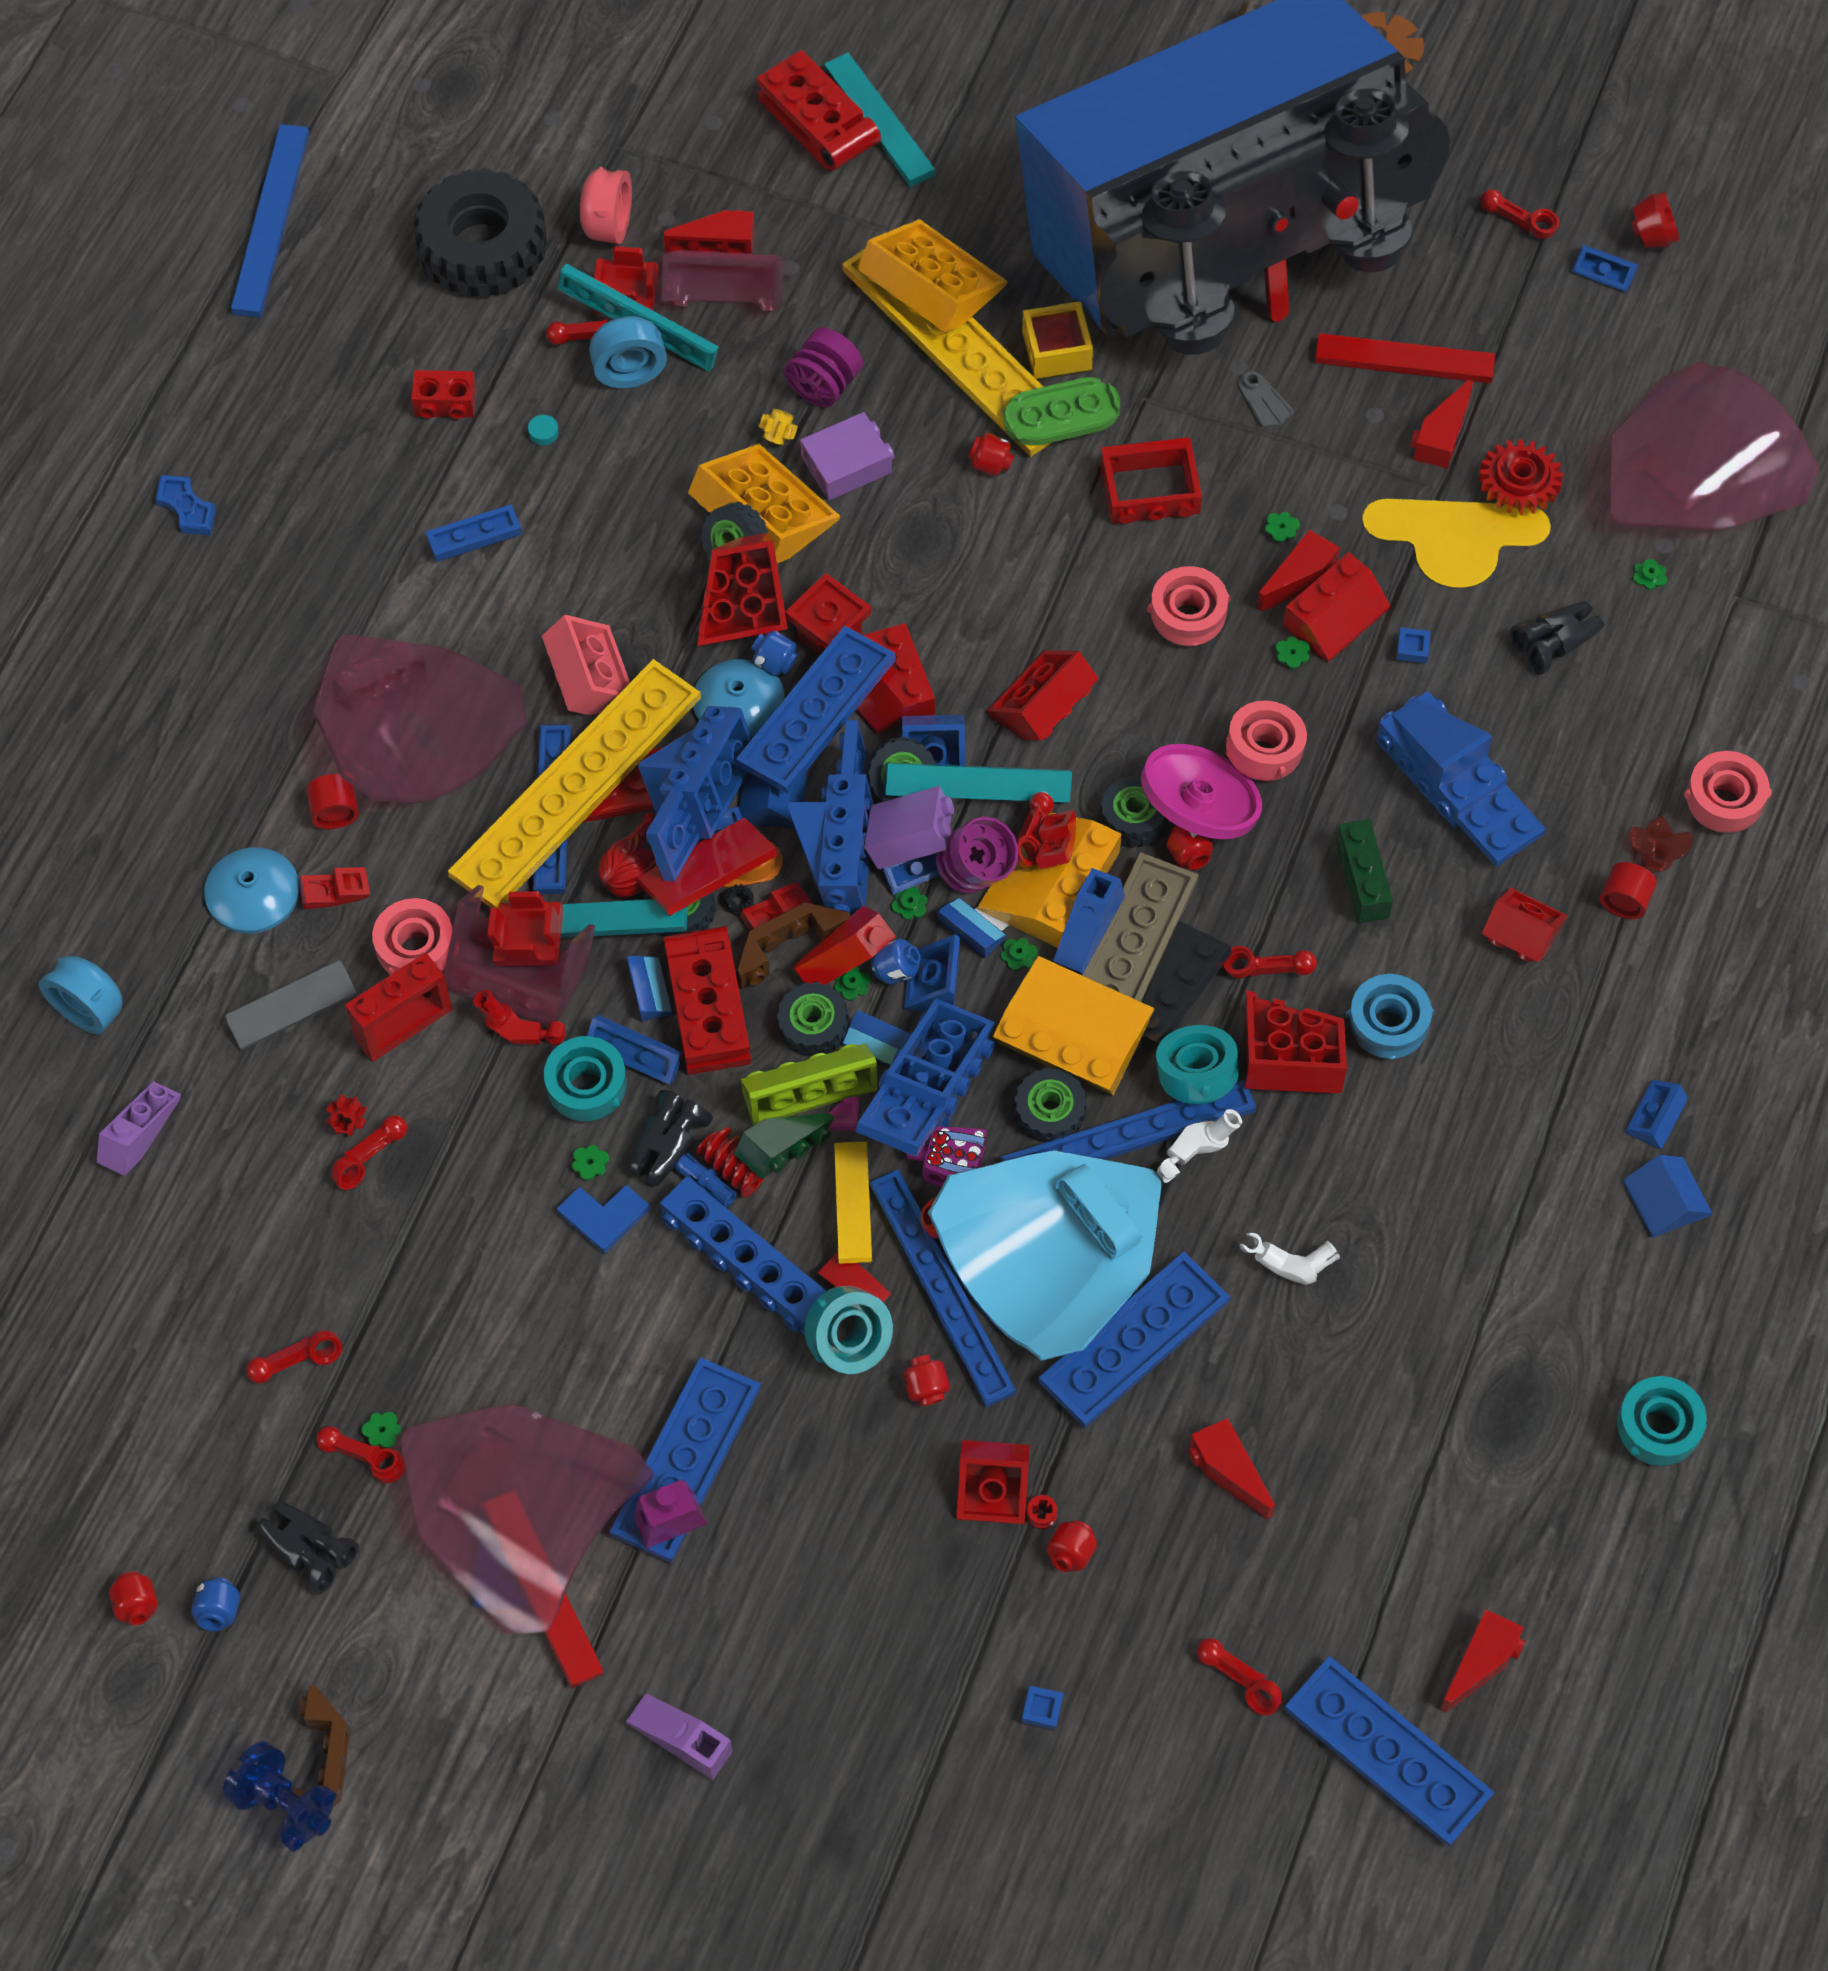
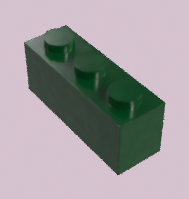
M1366 819L1339 824L1336 844L1358 924L1389 919L1393 899L1371 820Z

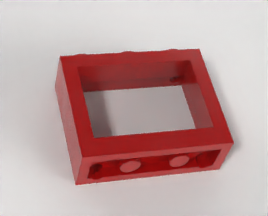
M1190 437L1101 447L1100 466L1111 524H1129L1134 521L1149 519L1156 521L1167 517H1189L1194 514H1200L1202 494ZM1182 465L1187 490L1186 494L1118 501L1113 473Z
M427 952L345 1004L354 1038L372 1062L453 1010L445 976Z

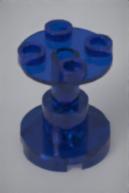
M265 1741L254 1744L238 1758L243 1762L238 1770L235 1772L230 1769L223 1786V1795L237 1809L246 1810L260 1803L268 1810L279 1808L286 1814L280 1829V1841L290 1851L295 1852L299 1850L315 1835L322 1836L330 1828L332 1820L329 1818L336 1799V1793L328 1786L319 1785L308 1790L301 1797L291 1791L292 1782L282 1774L285 1766V1755L278 1747Z

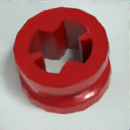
M1037 1495L1030 1500L1027 1507V1520L1033 1527L1042 1530L1053 1526L1058 1512L1054 1499L1046 1495ZM1041 1505L1046 1506V1511L1051 1510L1052 1512L1047 1513L1045 1519L1038 1518V1513L1033 1514V1511H1038Z

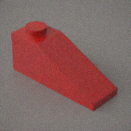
M724 210L665 230V253L752 258L755 233L754 212Z
M1467 380L1424 419L1421 430L1415 429L1410 446L1415 448L1413 460L1448 469L1470 402L1474 381Z
M1309 530L1260 590L1257 609L1262 612L1300 595L1339 561L1340 547Z
M863 905L792 968L803 983L820 982V984L826 985L871 959L896 936L878 912Z
M1226 1418L1191 1434L1188 1454L1192 1463L1196 1467L1200 1466L1208 1478L1265 1519L1273 1517L1275 1504L1229 1419Z
M1486 1609L1440 1710L1447 1713L1503 1671L1511 1657L1518 1660L1526 1642L1520 1639L1524 1627Z

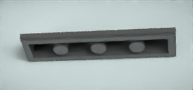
M338 960L226 1014L225 1020L242 1051L357 995V992L341 960Z

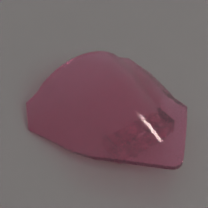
M1699 361L1663 377L1632 415L1612 435L1610 466L1611 518L1615 523L1624 526L1709 531L1742 525L1807 503L1820 470V465L1811 453L1795 421L1770 392L1741 372L1727 367L1711 366Z
M344 635L336 641L313 712L341 777L375 802L387 800L402 803L422 802L441 797L464 786L487 769L501 755L511 740L527 725L522 687L462 654L442 647L359 635Z
M516 1404L487 1408L420 1424L406 1430L401 1439L420 1538L507 1634L547 1632L550 1630L576 1568L598 1532L612 1514L628 1498L641 1490L654 1475V1472L635 1447L551 1419Z

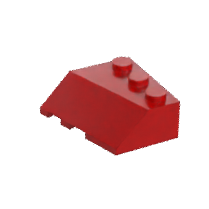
M769 532L737 538L713 549L709 563L697 646L765 634L771 631L787 630L774 543Z
M906 623L864 634L863 636L894 652L896 656V661L856 709L872 730L878 734L902 727V716L935 715V697Z
M1246 990L1243 1031L1245 1089L1342 1094L1347 1071L1344 1019L1309 1008H1305L1302 1011L1285 1006L1286 1001L1274 998L1273 1002L1258 998L1256 992Z

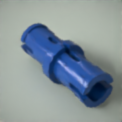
M689 1153L683 1155L675 1165L676 1171L685 1177L691 1178L724 1207H729L735 1201L737 1192L723 1183L713 1169H707Z

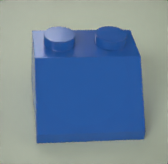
M964 715L902 716V737L912 738L923 744L932 754L936 765L966 766Z

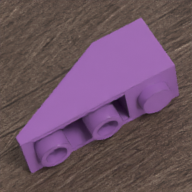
M153 1081L99 1133L97 1163L125 1176L143 1158L179 1102L181 1094Z
M647 1693L626 1721V1724L712 1781L733 1752L729 1738L703 1721Z

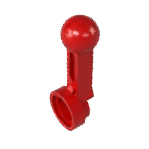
M1495 189L1484 191L1480 197V205L1483 210L1501 215L1524 228L1528 233L1531 231L1537 238L1545 239L1551 237L1557 231L1559 218L1549 209H1537L1531 214L1504 199L1501 193ZM1545 222L1549 225L1550 229H1541L1536 223Z
M605 319L596 322L564 324L563 322L556 321L547 327L546 336L549 342L554 345H562L566 341L592 339L595 332L609 321Z
M1037 792L1030 798V811L1016 839L1018 845V861L1016 864L1024 868L1037 865L1035 858L1041 847V844L1036 839L1044 817L1049 815L1054 808V800L1046 792ZM1021 846L1024 848L1025 853H1028L1027 860L1021 854Z
M1234 946L1231 948L1232 954L1223 964L1226 973L1233 978L1290 972L1306 976L1313 973L1316 969L1317 959L1308 950L1298 951L1294 955L1254 957L1249 948ZM1236 960H1248L1247 965L1243 969L1235 970L1232 968Z
M398 1115L387 1117L379 1129L354 1148L345 1152L346 1157L339 1159L332 1168L334 1183L342 1190H350L356 1187L365 1176L366 1170L363 1163L392 1141H399L404 1138L408 1129L406 1121ZM350 1167L349 1171L342 1175Z
M326 1330L318 1331L311 1338L306 1336L300 1342L265 1358H253L247 1364L246 1374L252 1382L262 1384L267 1382L273 1374L308 1358H311L316 1364L327 1365L339 1358L342 1353V1343L335 1333ZM324 1340L331 1341L328 1348L315 1350L320 1342Z
M333 1426L323 1427L316 1435V1444L321 1451L325 1453L336 1451L368 1463L372 1474L381 1483L395 1482L405 1472L406 1462L400 1452L395 1449H381L380 1446L367 1445L342 1435L340 1430ZM394 1458V1462L389 1468L379 1469V1465L383 1460Z
M1206 1638L1199 1643L1197 1657L1200 1662L1207 1666L1216 1667L1247 1688L1245 1694L1246 1702L1254 1712L1268 1716L1278 1709L1282 1700L1281 1691L1273 1681L1264 1679L1267 1675L1257 1672L1227 1652L1222 1643L1217 1639ZM1259 1690L1266 1691L1272 1700L1264 1698Z

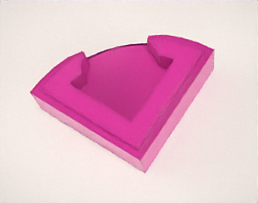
M859 1097L846 1098L829 1111L835 1117L829 1130L856 1131Z

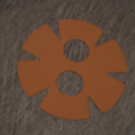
M1385 12L1361 15L1372 27L1384 29L1387 34L1385 39L1404 57L1416 61L1421 60L1424 51L1423 38L1406 39V37L1418 30L1410 21L1399 15H1394L1389 24L1386 25ZM1405 60V73L1413 69V66Z

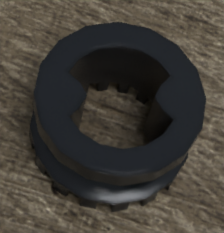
M736 884L727 890L725 895L726 907L731 914L740 916L743 909L754 905L753 892L748 886H743V884L737 886ZM736 896H743L747 903L741 904V906L737 904L736 906V901H732V899Z

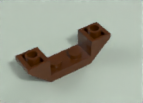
M805 902L749 931L737 970L739 986L741 989H744L748 986L759 985L770 975L769 961L763 952L774 951L782 942L792 937L797 938L804 935L811 927H813L820 940L823 941L851 915L846 911Z
M309 1685L308 1697H302L300 1716L304 1718L309 1729L331 1732H326L324 1736L323 1753L327 1754L326 1767H320L318 1787L323 1788V1790L294 1788L293 1799L287 1800L285 1820L289 1821L294 1833H302L341 1801L351 1732L346 1721L318 1687Z

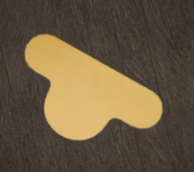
M1380 499L1368 505L1364 510L1362 518L1364 527L1373 536L1384 540L1408 541L1412 543L1415 547L1417 562L1423 573L1441 585L1457 588L1474 586L1490 577L1496 568L1498 553L1501 547L1507 545H1537L1546 539L1551 528L1549 518L1538 508L1535 514H1532L1528 508H1525L1523 515H1520L1518 508H1513L1511 513H1507L1506 504L1496 508V503Z

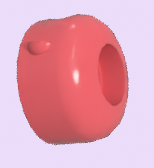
M600 167L591 172L587 177L580 199V223L583 232L589 239L616 244L622 243L631 212L632 185L628 171L617 170L609 172Z
M1183 566L1168 571L1158 579L1153 588L1151 603L1147 607V612L1151 613L1156 630L1166 640L1182 646H1198L1205 644L1219 634L1225 624L1228 602L1231 600V597L1227 593L1223 582L1212 572L1199 567ZM1190 605L1201 611L1193 615H1186L1177 608Z
M1255 701L1246 704L1234 714L1230 722L1229 734L1226 739V755L1229 757L1232 765L1247 777L1261 781L1282 779L1291 774L1302 759L1307 741L1305 724L1294 710L1278 702ZM1255 742H1266L1275 748L1266 749L1260 747Z
M1720 751L1709 754L1698 762L1692 772L1684 797L1687 800L1693 817L1701 825L1720 833H1735L1747 829L1758 820L1767 799L1771 796L1772 790L1769 788L1770 784L1765 771L1754 759L1739 752ZM1720 789L1728 790L1734 793L1738 800L1724 801L1714 791Z
M404 899L388 906L377 918L372 931L373 944L378 961L389 975L426 952L438 968L443 971L450 963L455 949V937L448 915L441 906L425 899ZM412 937L428 939L426 945L418 950H407L401 947L407 939Z

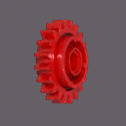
M1519 439L1517 446H1513L1512 442L1507 440L1505 449L1497 444L1495 445L1494 452L1488 451L1486 459L1482 460L1479 481L1482 482L1481 491H1488V501L1497 499L1496 508L1506 504L1507 513H1511L1513 508H1518L1519 514L1523 515L1525 508H1528L1532 514H1535L1537 505L1546 510L1548 502L1554 503L1557 494H1560L1564 473L1560 472L1561 463L1554 462V453L1544 455L1546 446L1536 450L1535 441H1531L1529 446L1526 447L1522 439Z

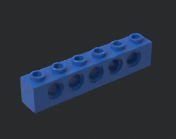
M687 1176L660 1202L662 1221L671 1230L676 1231L678 1229L686 1236V1241L696 1251L703 1250L710 1256V1261L717 1269L722 1272L727 1270L731 1273L741 1289L746 1292L751 1290L759 1297V1302L766 1310L771 1313L776 1311L780 1314L790 1330L794 1333L800 1331L804 1334V1324L808 1310L812 1303L826 1291ZM693 1215L704 1216V1219L699 1222L689 1220ZM717 1235H726L729 1237L724 1242H716L713 1240V1238ZM742 1255L753 1257L751 1261L746 1263L737 1260ZM767 1275L777 1277V1280L772 1283H765L761 1279ZM793 1295L802 1298V1300L796 1304H791L786 1301L788 1297Z

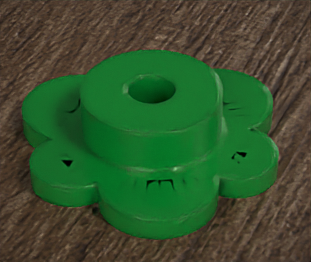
M1282 512L1280 515L1272 513L1267 518L1268 525H1266L1265 531L1268 534H1272L1274 541L1283 542L1287 538L1294 539L1296 537V531L1300 527V522L1298 519L1291 517L1288 512Z
M1646 559L1643 564L1639 563L1635 566L1634 570L1636 573L1633 580L1637 585H1644L1648 590H1653L1655 586L1663 587L1666 585V568L1663 565H1658L1656 560Z
M1289 637L1287 641H1279L1276 644L1277 659L1280 663H1286L1289 668L1296 669L1300 667L1301 662L1306 663L1309 661L1308 652L1310 645L1306 641H1298L1295 637Z
M911 887L906 889L905 892L901 891L895 894L896 900L892 903V911L896 914H902L903 919L921 918L926 914L925 905L927 904V897L920 895L918 888Z
M1020 938L1018 941L1008 939L1004 943L1001 959L1004 962H1008L1010 970L1019 971L1022 967L1030 968L1033 965L1032 959L1036 958L1038 950L1034 945H1028V940L1025 938Z
M855 967L836 978L835 990L842 993L844 999L848 1001L855 1000L858 995L865 996L868 992L867 986L871 982L870 975L866 972H860V969Z
M590 1145L587 1149L578 1148L575 1150L573 1155L575 1161L572 1164V1168L575 1172H580L583 1180H592L596 1175L601 1176L606 1172L605 1165L609 1162L607 1152L599 1151L596 1145Z
M386 1412L383 1415L380 1413L372 1414L370 1417L371 1421L366 1422L362 1427L363 1435L369 1438L371 1446L381 1445L384 1448H391L396 1443L395 1436H399L402 1432L401 1426L397 1424V1416L392 1412Z

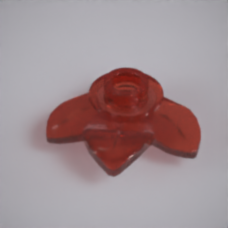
M1659 816L1649 824L1646 830L1631 827L1629 841L1632 848L1642 855L1643 863L1647 868L1656 872H1662L1669 869L1674 860L1683 858L1689 853L1693 837L1690 832L1673 834L1665 818ZM1653 856H1660L1663 860H1657Z

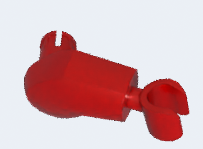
M484 989V994L482 991H479L473 999L474 1005L485 1015L486 1025L513 1045H540L541 1039H545V1041L552 1045H559L565 1037L564 1023L551 1021L548 1030H543L540 1022L520 1019L508 1004L498 1002L487 989Z

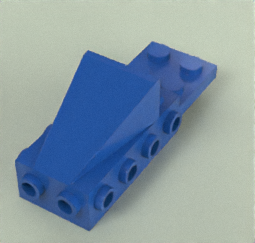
M1429 691L1419 697L1413 696L1401 709L1396 712L1390 711L1380 719L1376 742L1454 829L1459 826L1495 867L1544 836L1546 828L1506 785L1508 778L1503 768L1499 764H1494L1488 757L1492 736L1488 732L1450 715L1444 703L1438 698L1435 699Z
M707 706L693 730L641 761L638 765L651 802L657 813L652 824L647 829L646 838L652 848L656 865L659 867L664 881H676L699 838H712L748 773L738 767L736 763L738 755L752 740L741 708Z
M846 720L845 732H840L839 748L840 751H843V757L837 760V774L828 775V785L822 788V802H788V810L798 842L824 907L846 911L851 916L863 905L866 906L870 856L864 846L871 805H874L865 774L866 748L858 720Z
M936 998L928 1011L922 1013L914 1032L911 1031L908 1034L902 1050L896 1052L889 1070L885 1069L878 1085L880 1090L858 1121L856 1132L917 1157L936 1126H950L952 1115L958 1104V1097L966 1095L971 1082L970 1078L978 1076L983 1063L982 1059L990 1057L995 1041L991 1040L995 1022Z

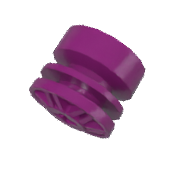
M815 328L801 346V350H798L784 367V375L788 384L803 399L815 406L823 408L832 407L846 390V385H849L863 368V359L852 342L842 334L829 328Z
M985 816L973 819L962 827L953 830L951 835L948 836L947 849L936 853V865L945 883L958 892L968 894L982 891L992 884L1003 880L1013 872L1018 861V845L1014 834L1006 824L996 818Z

